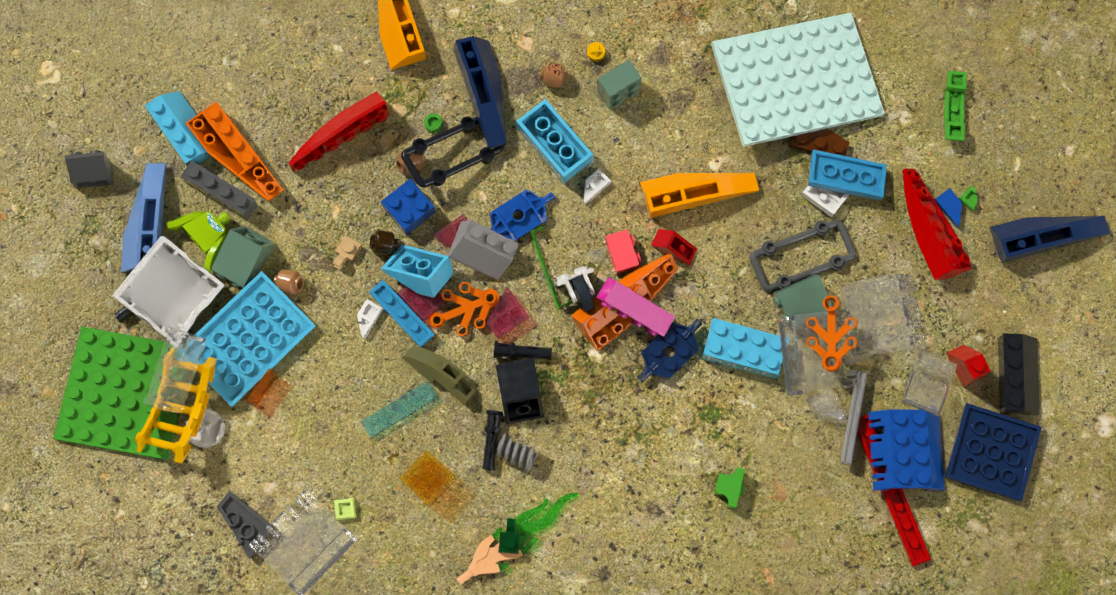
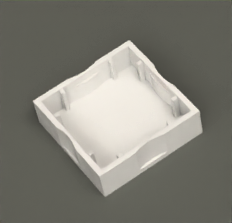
M160 236L114 292L112 297L170 343L177 345L194 324L199 313L211 303L224 287V284L207 270L190 260L186 253L166 237Z

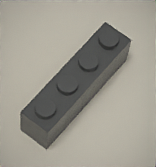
M192 160L181 175L185 183L246 220L249 219L258 206L254 198Z

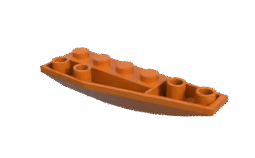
M217 102L186 122L188 128L209 155L268 202L284 191Z
M667 254L637 269L617 282L651 302L676 273L678 267L672 255ZM596 296L592 299L593 309L584 312L580 308L571 317L580 332L595 350L599 351L632 324V318L627 316L625 319L616 314L617 309L612 307L610 310L601 305L602 300Z

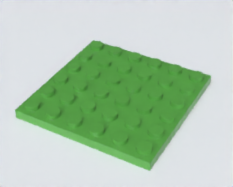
M81 326L53 439L169 461L171 450L146 444L141 453L137 452L135 438L137 433L143 429L154 405L163 372L162 358L164 354H167L173 347L176 348L175 358L184 360L177 353L183 345H173L170 342ZM173 366L171 379L187 383L190 370ZM168 387L165 401L182 405L185 390ZM162 408L158 421L177 426L180 412ZM154 428L150 437L173 443L175 433Z

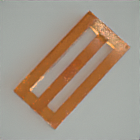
M267 370L247 399L252 406L257 407L276 380L277 374L273 370Z

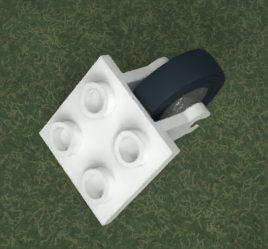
M587 266L575 269V274L569 275V273L560 275L556 277L557 281L553 282L554 286L564 284L573 303L579 302L584 312L594 308L591 297L595 295L593 286L587 274L594 272L593 268H587Z

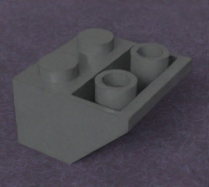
M92 150L90 153L73 152L71 155L65 156L70 181L76 189L113 185L112 162L104 152Z

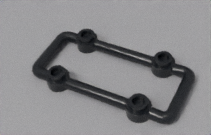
M466 116L461 119L459 125L426 140L421 138L415 139L411 147L403 150L401 158L418 186L423 188L431 185L442 186L446 178L480 162L484 164L492 162L494 156L503 151L504 145L492 149L484 147L480 150L479 155L445 171L436 169L432 172L430 178L423 180L409 155H423L427 147L460 132L471 133L479 122L477 117L471 118Z

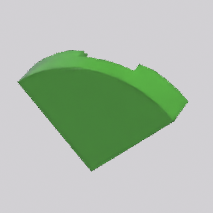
M972 185L959 198L962 204L971 212L975 210L978 203L977 192Z

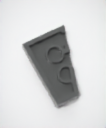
M230 491L217 505L247 557L251 559L276 528Z

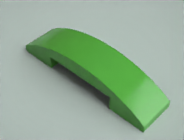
M949 70L947 72L944 98L945 140L964 142L965 139L964 94L967 72Z

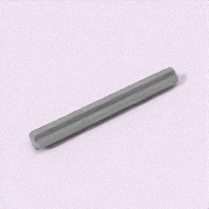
M857 372L841 456V464L843 465L852 464L867 374L864 372Z

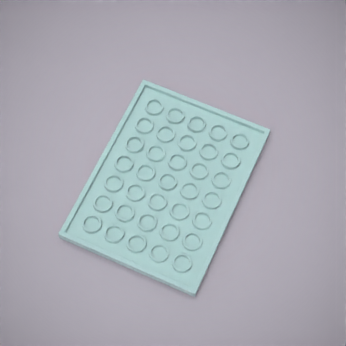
M852 13L716 40L711 43L743 147L882 117L885 114Z

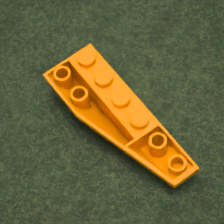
M378 0L380 38L390 69L394 70L426 60L425 51L408 0Z
M676 173L640 182L650 218L759 191L754 173Z

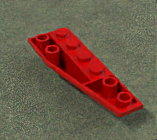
M376 91L329 120L306 141L289 161L288 164L291 170L298 171L303 169L310 161L319 160L324 153L336 150L340 144L353 140L355 135L360 132L365 133L374 124L384 122L390 116L385 100Z
M903 169L904 192L911 225L934 280H945L971 270L970 259L962 248L961 240L957 237L916 169Z

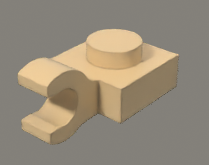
M345 235L335 250L338 256L333 262L334 267L341 270L347 260L352 262L362 245Z

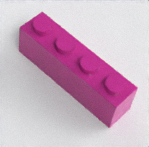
M609 277L597 296L598 299L602 300L601 305L610 310L612 307L617 309L616 314L625 319L627 316L632 318L631 323L640 328L642 325L647 327L646 332L655 337L657 334L664 337L675 318L672 314Z

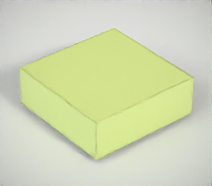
M354 498L334 500L337 521L356 518Z

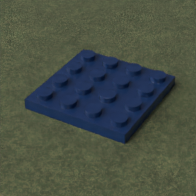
M966 403L944 478L1021 502L1042 427Z

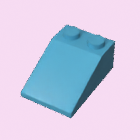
M403 244L381 268L383 272L416 293L433 298L454 274L448 256Z

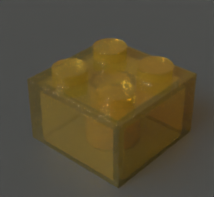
M428 450L399 478L429 508L457 480L455 475Z

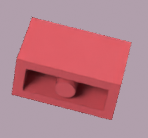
M623 230L605 236V242L616 276L637 270L641 259L639 253L634 251L635 240L633 235H629L628 230Z

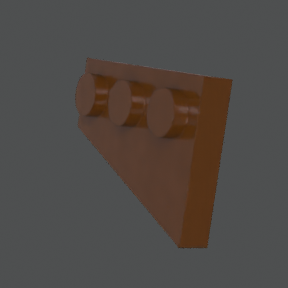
M828 128L792 136L790 143L791 148L812 153L813 150L842 156H846L849 146L847 140Z

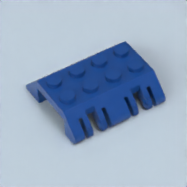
M888 409L868 412L869 421L875 422L870 423L869 428H883L884 433L870 436L871 441H879L870 443L871 460H883L871 462V467H886V473H875L872 475L873 480L884 479L883 481L872 482L873 491H888L890 489L945 491L940 414L930 410Z

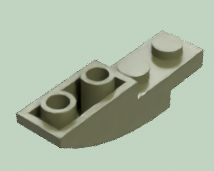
M413 345L402 357L430 383L436 380L462 404H465L476 392V389L463 378L466 374L449 360L430 350Z

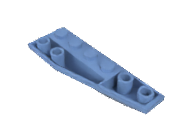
M166 163L146 164L123 235L121 273H131L159 237L162 236Z

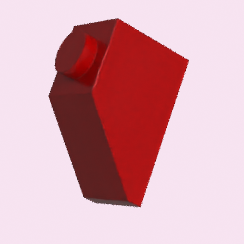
M658 229L651 244L661 254H671L674 260L686 265L691 264L697 251L695 246L671 230Z

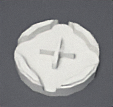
M206 409L197 436H192L191 443L201 448H209L221 441L225 431V424L221 416L211 409Z

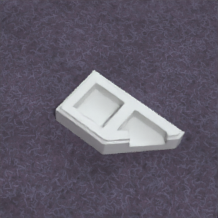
M599 168L585 180V205L612 182Z
M368 299L357 314L363 339H366L384 311L382 307Z

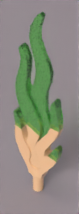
M570 493L560 497L551 509L536 521L528 523L531 517L545 509L549 502L548 499H545L541 505L525 511L515 518L514 533L520 534L518 554L498 553L499 543L490 548V545L499 537L502 528L499 527L492 535L480 543L472 563L468 567L469 570L457 578L460 585L472 576L494 574L509 567L508 563L496 564L500 561L524 556L539 539L534 538L525 547H521L524 542L537 531L552 525L563 504L577 497L578 493Z

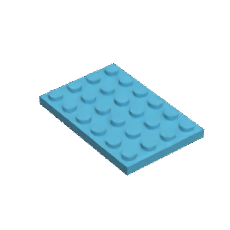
M261 271L185 343L177 353L185 361L200 365L205 363L208 357L216 358L213 382L208 384L233 407L316 325Z

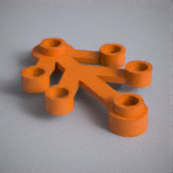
M462 282L459 286L460 292L463 294L469 293L479 298L474 301L455 295L449 289L443 290L441 297L444 301H452L462 306L443 314L433 313L429 318L430 325L433 328H440L443 326L444 321L465 313L461 324L456 329V333L459 336H465L475 308L482 306L479 317L474 321V326L477 329L484 328L489 309L495 307L499 302V294L496 290L486 289L481 291L471 287L468 282ZM466 284L469 289L462 291L461 286ZM449 292L451 297L446 299L443 294ZM487 295H492L494 297L493 301H487ZM439 317L440 323L435 324L433 318ZM482 320L483 326L478 327L476 321ZM460 327L465 328L466 332L464 334L458 332Z
M833 295L827 296L823 300V307L827 310L828 332L819 324L816 317H809L806 321L807 327L813 329L828 344L827 352L819 345L817 337L811 336L806 340L807 346L813 348L823 358L822 365L829 372L837 371L842 365L841 358L851 348H855L858 345L857 338L851 336L846 339L845 345L836 352V343L850 329L857 327L858 321L855 317H849L846 319L845 324L836 332V309H838L840 302ZM829 300L835 301L834 307L829 306ZM811 319L815 320V326H810L809 321ZM850 319H853L855 321V325L853 327L849 326L848 321ZM810 339H814L816 341V344L814 346H811L809 344ZM849 339L855 341L854 346L848 344ZM830 358L835 359V365L829 364Z

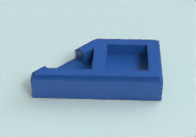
M949 188L938 196L935 201L954 226L958 227L960 225L962 202Z

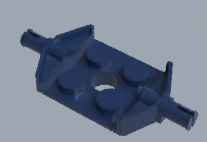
M696 319L687 327L672 322L664 337L658 335L641 351L645 369L637 376V379L643 383L649 376L654 375L669 380L698 351L699 348L694 334L702 323ZM668 347L673 348L675 354L672 357H667L664 354V350Z

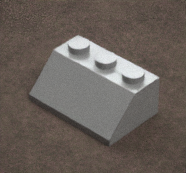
M472 220L460 222L448 257L498 280L512 262L519 243Z

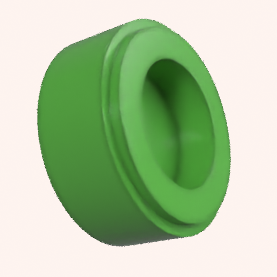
M429 114L424 120L425 129L430 133L441 131L443 128L441 116Z

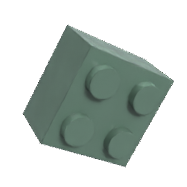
M627 60L597 79V93L608 109L612 107L617 108L623 104L625 99L633 98L639 94L642 77L631 61Z

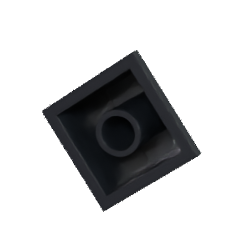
M534 358L495 365L506 424L544 418Z

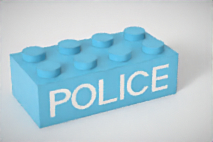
M546 99L516 121L517 130L563 184L593 162L592 152Z
M713 318L701 359L777 379L788 338Z

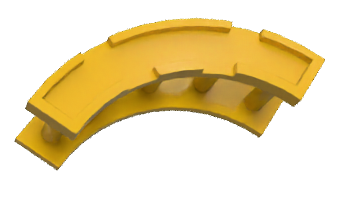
M172 347L162 358V365L164 366L158 393L143 429L136 435L135 443L139 453L148 444L173 451L175 453L174 462L183 463L192 447L189 445L192 436H197L210 396V393H207L208 383L213 382L216 358L208 357L206 362L200 365L175 358L176 348ZM173 366L199 372L201 375L200 383L193 385L171 379ZM168 387L195 393L196 400L194 406L189 407L165 401ZM162 408L188 414L190 418L187 425L180 427L158 421ZM154 428L180 434L181 438L178 442L172 443L150 436Z

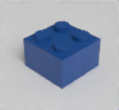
M411 178L381 201L383 209L406 236L436 213L433 204Z

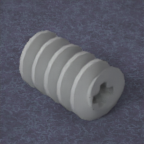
M504 433L497 447V457L500 458L505 454V461L512 457L511 463L513 465L519 461L518 467L521 468L526 464L525 470L529 471L533 467L540 450L536 454L534 453L535 447L527 450V443L520 447L521 440L514 444L513 437L511 436L506 440V433Z

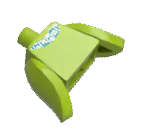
M194 211L175 220L165 222L168 230L185 231L206 255L204 269L211 273L215 259L228 235L224 226L231 221V218L227 213L223 212L215 218L210 211Z

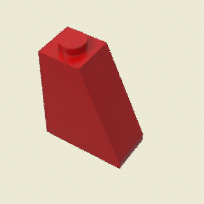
M962 345L946 353L963 388L980 381L991 371L983 354L968 346Z

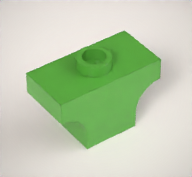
M737 467L733 474L725 475L720 473L718 475L714 495L723 497L729 509L735 510L739 496H743L745 485L742 484L745 469Z

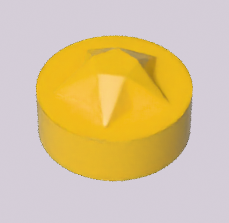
M599 42L591 43L587 48V57L593 62L601 61L605 57V47Z

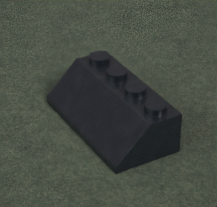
M1003 333L998 338L1000 414L1040 415L1037 338L1025 334Z

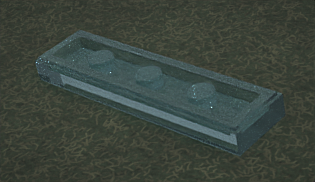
M426 381L361 422L369 436L373 438L438 397L429 382Z

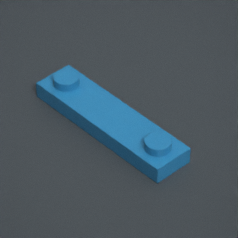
M384 280L369 291V294L419 347H423L435 336Z

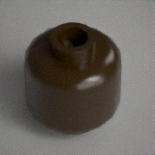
M377 230L374 234H371L369 249H372L375 255L390 256L393 250H397L398 239H395L393 232Z

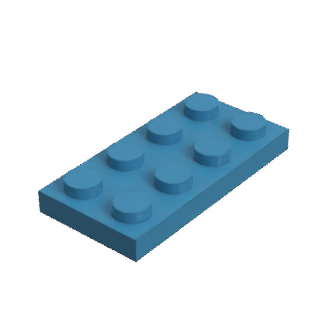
M813 150L810 160L808 186L881 201L884 197L886 164Z

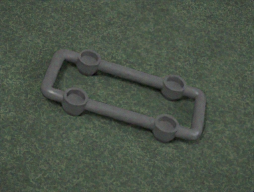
M833 220L828 223L826 221H818L814 228L778 242L770 240L764 242L761 248L751 252L749 259L761 288L766 292H772L830 269L840 271L844 264L855 259L856 250L843 222L840 220ZM838 228L849 253L848 255L843 257L833 255L829 262L791 277L781 275L775 283L768 285L757 257L762 255L772 257L780 248L814 235L824 237L830 229Z

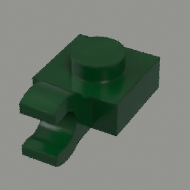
M507 518L506 532H500L498 553L518 554L520 534L514 533L515 519Z

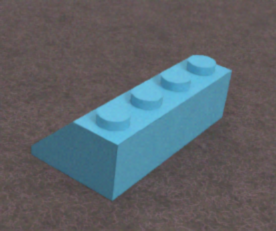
M180 91L159 95L144 105L186 166H188L191 160L199 165L211 157L186 125V122L195 117L196 113Z

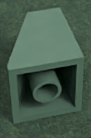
M245 225L230 229L211 270L215 271L218 277L227 278L232 281L234 286L244 288L257 276L275 248L276 243Z

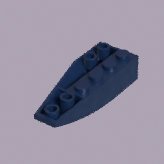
M475 36L455 40L453 52L487 147L490 149L506 145L501 75L488 40Z
M1105 216L1026 217L989 228L1001 263L1111 234Z

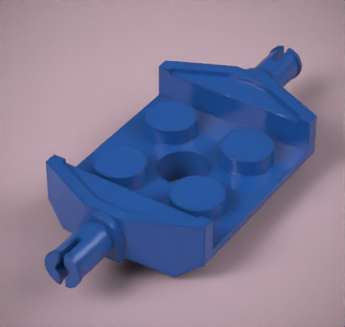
M524 190L490 212L492 226L490 230L513 241L519 239L543 222L544 224L547 223L545 206L550 201L556 199L555 196L550 192L542 198L529 190ZM520 211L524 216L521 220H516L513 218V214Z

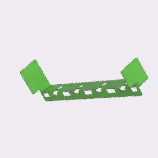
M538 227L530 231L531 239L557 309L567 307L573 304V301L571 300L561 305L559 298H557L556 290L550 279V273L543 260L544 257L535 236V232H539L546 227Z

